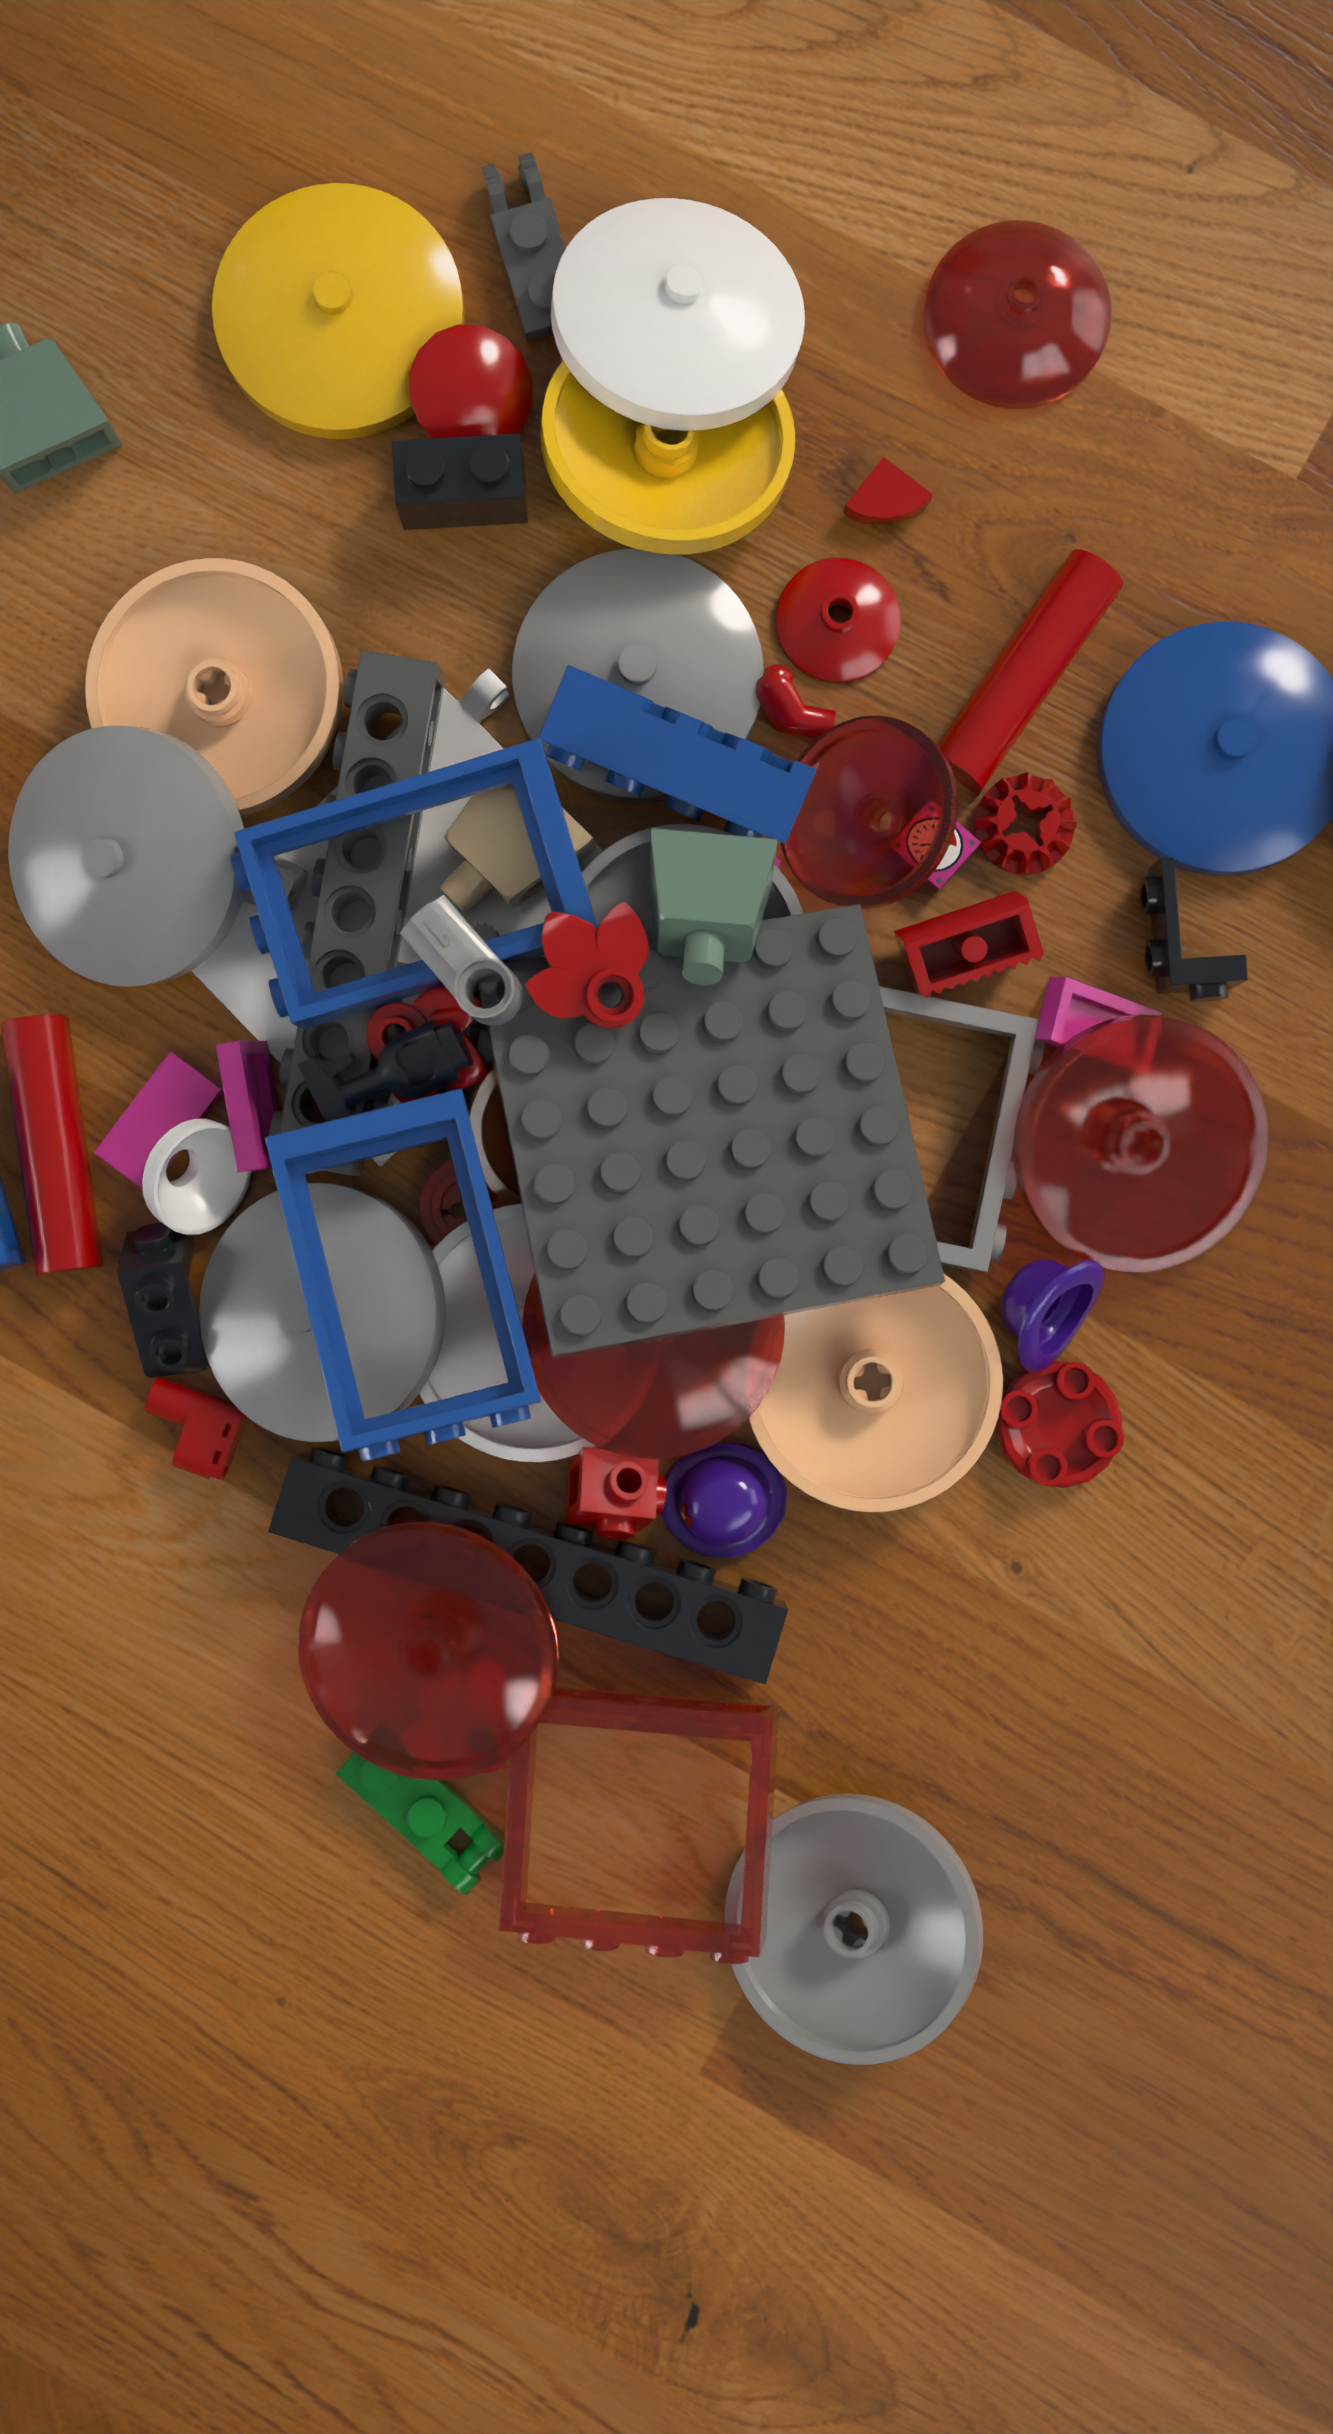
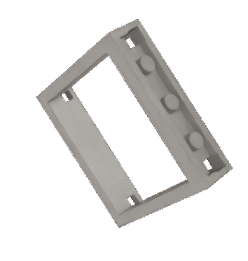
M879 986L885 1012L1011 1038L969 1248L937 1242L942 1265L978 1273L988 1272L990 1261H1000L1006 1240L1007 1226L998 1223L1002 1199L1011 1200L1013 1198L1018 1181L1019 1162L1010 1161L1015 1136L1024 1138L1031 1117L1032 1100L1023 1099L1027 1075H1037L1043 1057L1045 1043L1035 1039L1039 1019L933 997L926 998L919 994Z

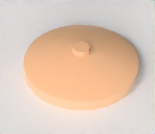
M225 558L189 560L171 565L146 577L132 587L108 613L99 628L88 658L85 696L91 728L113 725L144 727L172 735L199 752L222 777L235 800L240 816L258 812L278 803L296 791L311 777L332 745L340 723L343 707L344 684L340 658L334 640L323 620L308 600L286 580L257 565Z
M945 1274V1282L940 1286L758 1320L750 1338L744 1361L743 1390L747 1415L752 1430L769 1460L783 1476L806 1494L827 1504L853 1511L888 1512L905 1509L934 1498L950 1488L970 1470L985 1450L995 1429L1002 1403L1003 1374L1000 1353L989 1323L978 1305L965 1290Z

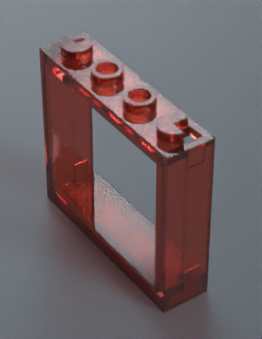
M527 1684L514 1693L499 1931L517 1932L520 1941L532 1944L552 1943L556 1941V1937L581 1939L583 1947L599 1951L618 1949L620 1943L645 1946L646 1953L658 1957L682 1956L684 1950L710 1952V1959L725 1964H742L749 1961V1957H759L766 1941L779 1706ZM549 1723L751 1741L741 1924L526 1903L537 1724Z

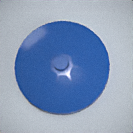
M1241 622L1204 623L1185 628L1158 641L1136 659L1119 680L1105 706L1099 726L1097 739L1099 777L1104 794L1115 817L1125 831L1150 854L1158 859L1174 858L1175 867L1196 874L1209 876L1244 875L1261 871L1289 858L1311 842L1333 817V678L1324 666L1301 645L1285 635L1254 624Z

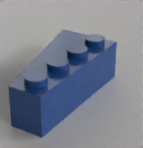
M567 665L538 736L541 741L550 744L546 752V756L550 759L579 771L582 770L585 760L591 761L609 769L605 782L641 796L644 786L647 785L668 794L664 805L666 808L697 821H700L705 810L727 819L723 829L725 832L735 836L761 838L764 835L771 839H777L778 842L786 844L817 771L798 761L790 762L776 756L766 748L741 737L739 738L713 729V726L669 707H662L644 696L570 665Z

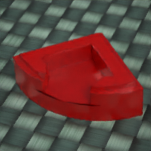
M883 456L846 503L843 513L865 524L907 520L924 510L931 502L933 494Z

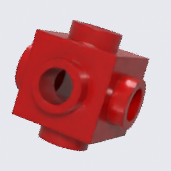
M627 1442L603 1443L601 1449L582 1447L578 1454L568 1461L564 1524L596 1527V1535L602 1538H633L635 1532H640L654 1521L656 1514L660 1515L664 1508L666 1479L664 1476H658L659 1455L639 1453V1446Z

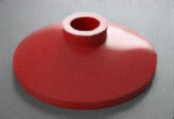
M848 558L823 559L804 567L796 573L787 583L780 596L775 619L776 633L780 646L790 662L804 674L828 683L853 682L876 671L892 653L899 636L901 623L898 600L886 579L872 567ZM837 604L844 605L850 610L851 618L847 622L837 623L830 618L828 610Z

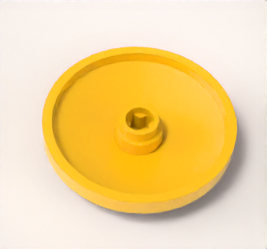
M350 183L318 184L301 188L273 200L257 211L241 227L227 247L215 277L212 294V317L216 340L227 368L244 395L259 410L281 425L303 434L327 439H353L375 435L389 430L414 416L415 412L409 400V372L418 350L436 332L457 324H464L465 322L464 299L458 271L449 249L436 229L418 211L397 197L378 189Z
M563 360L551 378L545 394L540 426V443L544 464L554 487L569 508L585 523L604 536L638 550L658 554L687 555L707 552L731 544L749 534L769 516L785 489L795 452V428L790 406L782 389L769 403L757 412L726 426L696 431L669 430L649 426L627 418L597 400L578 382Z

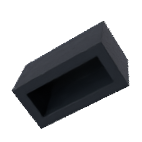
M520 434L392 441L395 505L404 530L528 523L525 461Z

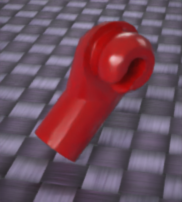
M773 664L766 667L763 676L757 680L756 695L760 702V707L772 728L783 734L831 742L836 710L804 705L792 682L794 676L791 671L782 665Z

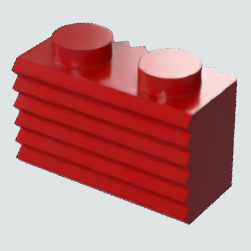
M1016 891L894 931L909 983L920 995L929 998L932 990L938 994H941L944 987L953 990L957 982L966 986L969 978L978 982L982 974L990 978L994 970L1003 974L1006 966L1015 970L1019 962L1028 965L1031 958L1040 962L1044 954L1027 897L1022 896V894L1020 895Z

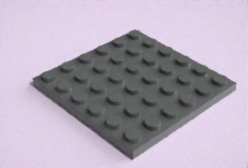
M861 904L762 920L751 959L744 963L724 961L722 979L713 985L703 986L688 982L682 975L683 957L663 956L657 952L655 938L648 939L649 953L638 974L644 987V1003L637 1017L629 1024L619 1028L610 1029L597 1026L586 1019L584 1015L560 1019L541 1010L529 995L525 983L541 970L550 968L545 957L504 963L520 982L523 1001L520 1010L513 1019L503 1025L486 1026L552 1359L940 1286L945 1282ZM492 975L478 981L483 1009L492 1008L499 1004L505 993L503 978ZM609 981L600 987L598 999L603 1006L607 1008L613 1007L620 1000L621 991L616 983Z

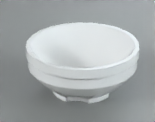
M209 1119L185 1121L170 1129L150 1152L142 1179L143 1196L153 1216L175 1232L192 1235L213 1230L224 1223L242 1202L249 1186L251 1171L237 1172L230 1127ZM187 1149L190 1161L186 1172L177 1180L168 1181L166 1168L169 1160L177 1152Z

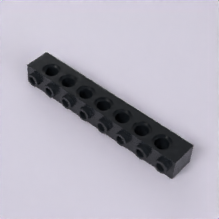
M312 1447L310 1455L300 1453L290 1459L268 1530L269 1533L766 1685L788 1613L785 1601L776 1599L778 1589L774 1586L743 1577L740 1580L739 1587L714 1580L716 1569L686 1559H680L677 1568L653 1561L654 1550L624 1540H618L616 1549L593 1543L591 1541L594 1532L577 1525H568L557 1521L554 1531L531 1524L530 1521L533 1515L531 1512L508 1504L496 1503L493 1512L469 1505L471 1494L453 1487L435 1484L432 1493L407 1486L410 1479L408 1474L387 1467L373 1465L371 1474L346 1467L349 1457L332 1450ZM338 1488H351L361 1496L364 1503V1511L359 1520L345 1521L335 1513L332 1500ZM408 1506L421 1512L426 1523L423 1537L416 1540H407L398 1535L393 1526V1517L398 1508ZM470 1525L483 1531L488 1542L486 1554L475 1559L462 1556L454 1546L456 1529ZM533 1544L545 1550L550 1561L548 1571L538 1577L523 1575L517 1569L514 1562L515 1551L518 1548ZM595 1563L606 1568L612 1579L610 1588L605 1593L597 1596L583 1593L575 1582V1573L580 1567ZM657 1582L668 1587L673 1595L671 1606L660 1614L644 1612L636 1601V1594L642 1586ZM710 1602H723L734 1611L732 1624L723 1632H708L697 1621L701 1608Z

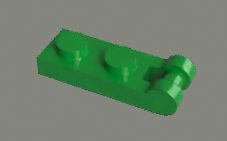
M382 1721L335 1773L441 1871L445 1879L462 1894L468 1895L481 1881L479 1872L491 1859L499 1861L511 1847L508 1838L430 1765L416 1759L405 1747L401 1739ZM459 1828H462L473 1840L461 1855L447 1843Z

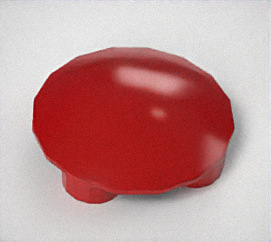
M457 324L436 332L418 350L409 372V400L418 423L426 431L428 439L519 434L524 428L532 408V378L523 355L505 336L482 325Z
M1054 1361L1044 1370L1033 1372L1025 1370L1010 1382L1002 1396L999 1417L996 1423V1432L1002 1453L1018 1473L1039 1485L1067 1488L1089 1482L1109 1466L1112 1458L1120 1452L1124 1444L1123 1419L1115 1394L1101 1376L1094 1373L1090 1367L1083 1363Z

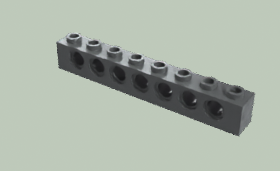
M361 650L358 669L350 668L348 670L344 686V706L351 708L347 733L339 732L337 734L334 745L333 768L340 771L337 795H328L325 804L361 793L366 781L374 776H386L391 778V783H395L430 772L445 684V676L437 662ZM395 713L402 716L401 729L393 738L378 740L372 737L373 724L381 715ZM423 811L329 839L326 859H317L312 876V895L319 897L315 922L308 921L306 923L301 942L305 959L309 960L308 969L315 992L331 988L330 976L336 967L344 963H354L357 966L359 979L396 968L402 940L400 932L404 928ZM365 838L379 840L381 852L377 861L369 867H354L351 862V852L355 844ZM353 901H366L370 908V917L366 925L358 931H344L340 922V916L344 907ZM384 1005L306 1029L297 1027L294 1049H285L280 1066V1085L287 1086L283 1112L275 1111L271 1121L269 1136L321 1124L317 1123L310 1115L309 1101L312 1093L297 1064L321 1053L319 1041L323 1032L329 1027L341 1025L348 1034L347 1049L338 1058H342L351 1052L356 1057L355 1062L338 1073L343 1082L374 1069L378 1065V1060L372 1055L367 1045L366 1028L373 1013ZM374 1098L356 1105L355 1115L372 1111ZM364 1160L323 1171L362 1177Z

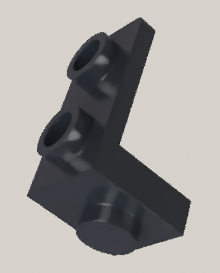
M1174 858L1159 859L1149 868L1148 876L1142 877L1140 885L1142 912L1144 915H1151L1153 939L1147 940L1145 945L1147 975L1149 978H1156L1157 994L1189 992L1190 1002L1229 998L1228 989H1233L1248 980L1246 954L1182 959Z
M152 1223L142 1226L136 1231L127 1232L117 1268L119 1282L144 1374L149 1378L204 1371L208 1366V1360L202 1343L200 1322L188 1278L195 1248L193 1235L175 1232L163 1223Z

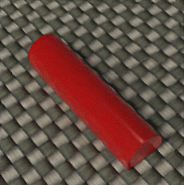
M1074 549L1070 552L927 759L929 762L977 795L981 793L1123 588L1121 576L1110 564L1097 555L1085 550Z
M45 1014L3 1021L1 1023V1031L35 1275L42 1276L103 1267L69 1018L64 1015Z

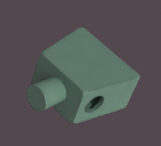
M16 323L0 325V476L14 494L122 445L118 434L53 339H44L29 346L20 325Z
M652 828L649 884L656 949L663 956L683 957L682 975L688 982L703 986L716 984L722 979L724 961L744 963L751 959L772 886L777 839Z

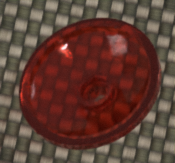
M1026 220L1002 221L989 224L969 233L950 248L941 259L930 280L925 297V336L936 364L951 383L963 393L995 407L1007 409L1034 408L1054 402L1069 394L1092 372L1102 355L1110 333L1111 299L1106 280L1097 262L1074 238L1061 230L1039 222ZM1026 289L1033 294L1035 300L1029 303L1021 302L1015 297L1014 291Z
M863 716L850 719L832 727L815 739L797 760L817 771L786 844L780 843L788 866L794 876L808 891L829 903L841 907L861 904V909H872L901 900L919 888L932 875L944 858L954 834L958 813V793L953 770L947 757L936 742L925 732L903 720L888 716ZM891 812L892 819L890 825L884 831H880L879 824L882 816Z

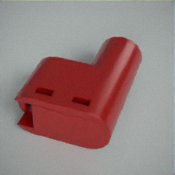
M158 1376L150 1388L144 1411L184 1426L173 1455L172 1466L206 1479L210 1477L219 1480L221 1477L225 1478L248 1417L229 1401Z

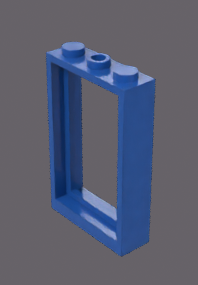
M540 738L234 832L239 852L231 854L232 867L243 892L252 891L258 915L250 917V926L260 953L262 955L270 953L277 978L270 979L268 983L274 1006L281 1018L289 1016L291 1024L306 1029L421 994L430 988L444 987V985L424 961L420 960L315 992L275 856L511 783L514 786L551 912L575 915L590 922L596 928L598 927ZM543 923L485 940V943L503 963L544 956L541 944Z
M462 1089L265 1137L341 1451L351 1452L359 1450L361 1462L401 1452L398 1439L424 1433L427 1445L465 1436L466 1432L463 1423L489 1416L492 1428L531 1419L528 1406L541 1403ZM447 1139L508 1383L365 1419L305 1174Z

